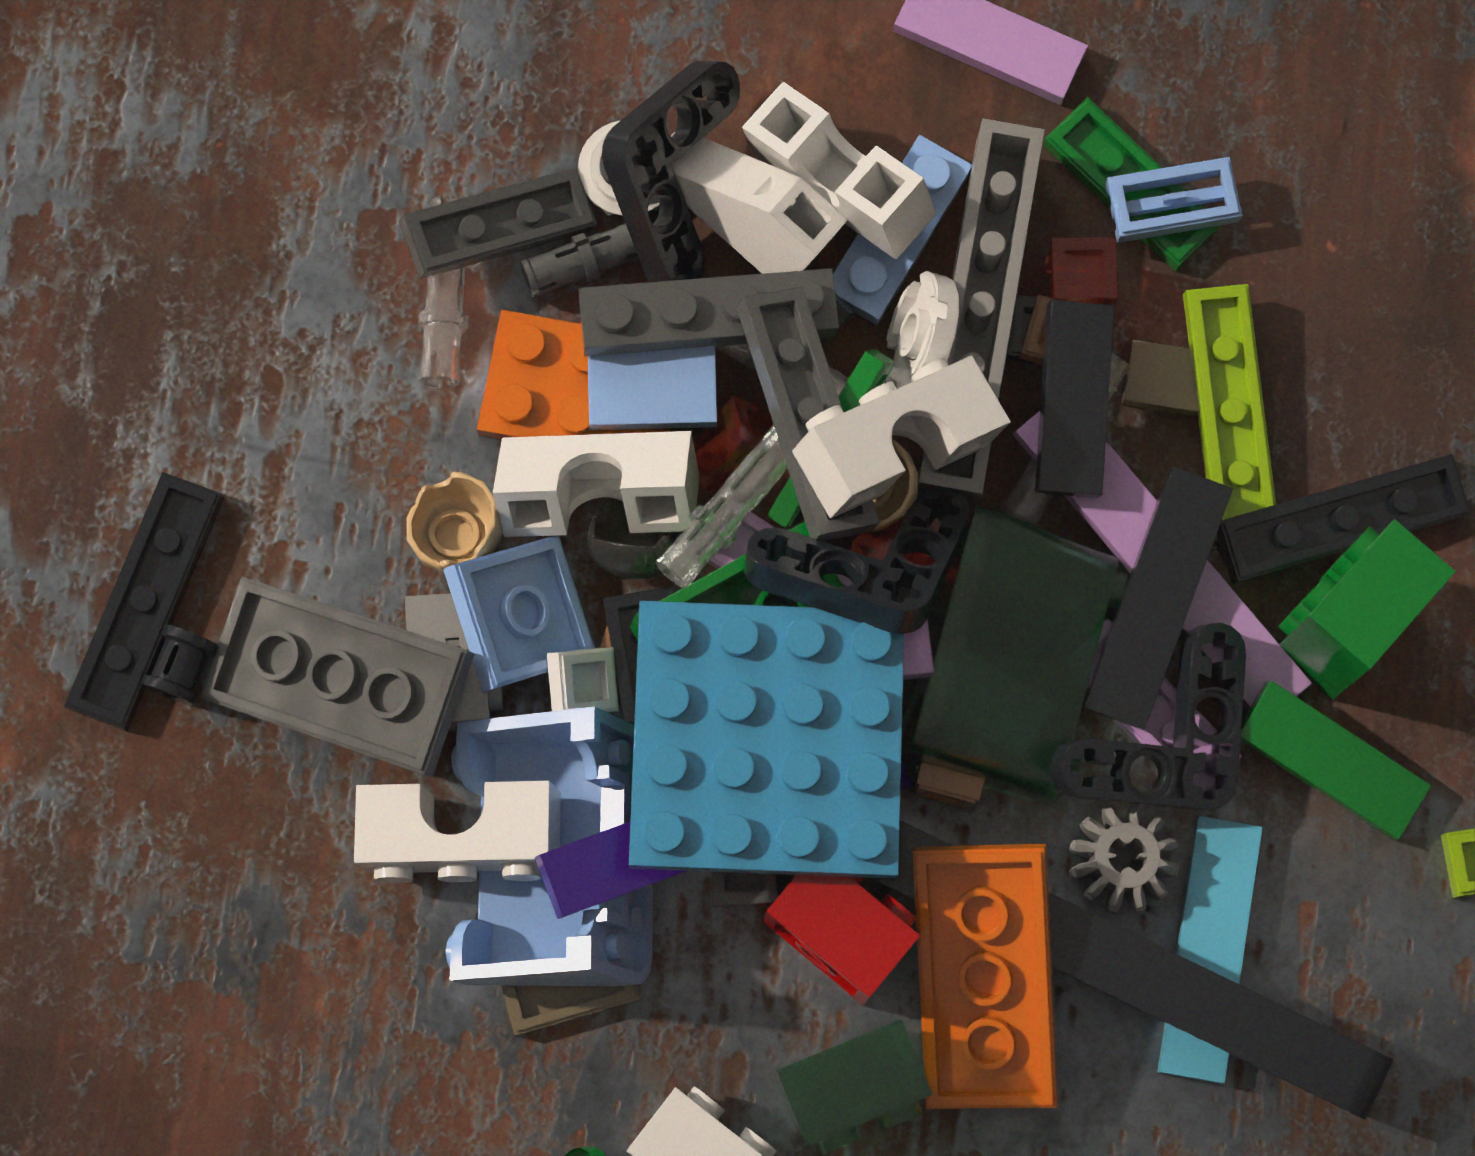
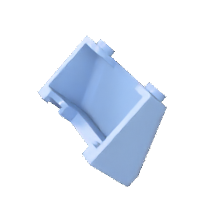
M595 706L457 723L456 745L451 755L453 772L457 779L463 782L465 788L481 796V814L484 807L485 782L550 781L561 792L560 847L631 821L633 724ZM479 871L478 919L462 920L456 925L453 934L447 941L446 959L450 967V981L464 985L622 986L643 984L649 976L652 963L653 884L557 919L542 876L539 880L512 881L503 879L502 871Z

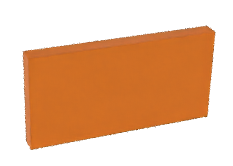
M1047 844L915 847L913 849L916 928L917 933L920 935L917 939L926 1109L1057 1108L1059 1094Z

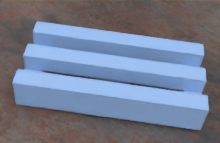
M1230 157L1107 177L1105 182L1107 196H1110L1111 216L1112 219H1115L1116 224L1115 235L1117 243L1238 223L1243 216ZM1220 177V186L1131 201L1125 200L1124 193ZM1218 201H1225L1226 205L1132 222L1129 219L1130 216Z

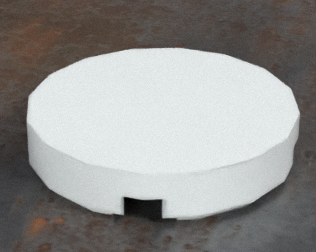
M926 271L920 274V282L913 281L903 291L894 310L886 341H888L887 348L895 350V366L887 377L886 383L893 382L896 389L913 382L911 379L912 375L929 363L941 358H945L947 362L955 339L959 316V294L954 280Z

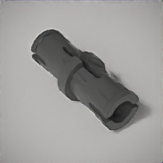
M625 223L614 229L586 237L584 233L572 236L571 243L543 254L520 260V265L529 292L534 299L557 288L585 280L587 284L600 280V274L624 264L638 261L639 257Z

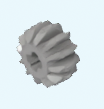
M1113 804L1106 805L1102 809L1104 827L1096 820L1086 817L1081 822L1080 828L1092 842L1073 840L1068 848L1069 852L1075 856L1088 859V862L1080 863L1069 871L1072 879H1082L1091 875L1094 883L1085 889L1083 898L1091 902L1099 896L1102 890L1107 891L1106 911L1112 914L1119 911L1124 894L1126 895L1129 907L1134 913H1139L1146 909V899L1143 890L1152 898L1157 900L1163 899L1168 894V890L1157 876L1170 878L1175 877L1179 872L1178 865L1171 861L1160 859V855L1168 854L1178 847L1177 840L1175 838H1167L1157 842L1153 835L1163 827L1164 819L1156 816L1148 822L1145 828L1140 826L1142 809L1137 804H1132L1128 808L1124 823H1122L1118 810ZM1128 845L1137 854L1131 860V863L1138 864V869L1135 871L1127 867L1118 872L1110 864V861L1116 857V854L1109 853V848L1112 846L1120 851Z

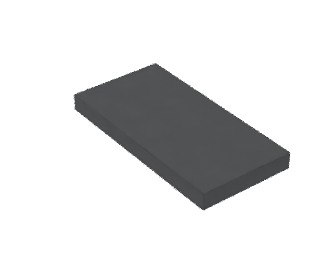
M241 576L199 698L433 777L475 653Z

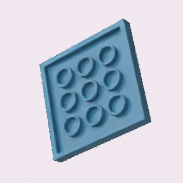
M639 601L629 868L896 879L899 862L904 634L887 632L864 622L860 623L810 607Z

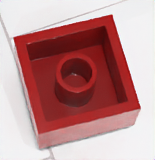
M796 875L767 909L763 923L863 1006L920 937L911 928L912 924L916 921L915 916L888 894H885L878 901L860 886L865 877Z

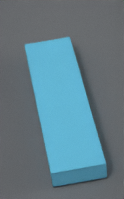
M1198 816L1195 820L1175 954L1239 984L1263 827ZM1164 1023L1157 1073L1225 1084L1229 1053L1168 1023Z

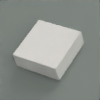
M613 647L547 653L552 711L594 706L607 713L619 711Z

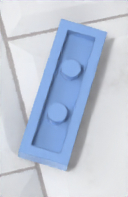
M920 134L902 163L924 178L937 212L936 216L897 260L858 233L833 274L835 293L857 315L878 326L971 173L972 164Z

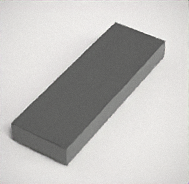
M577 167L406 213L399 220L419 279L545 245L581 233L591 232L597 226Z

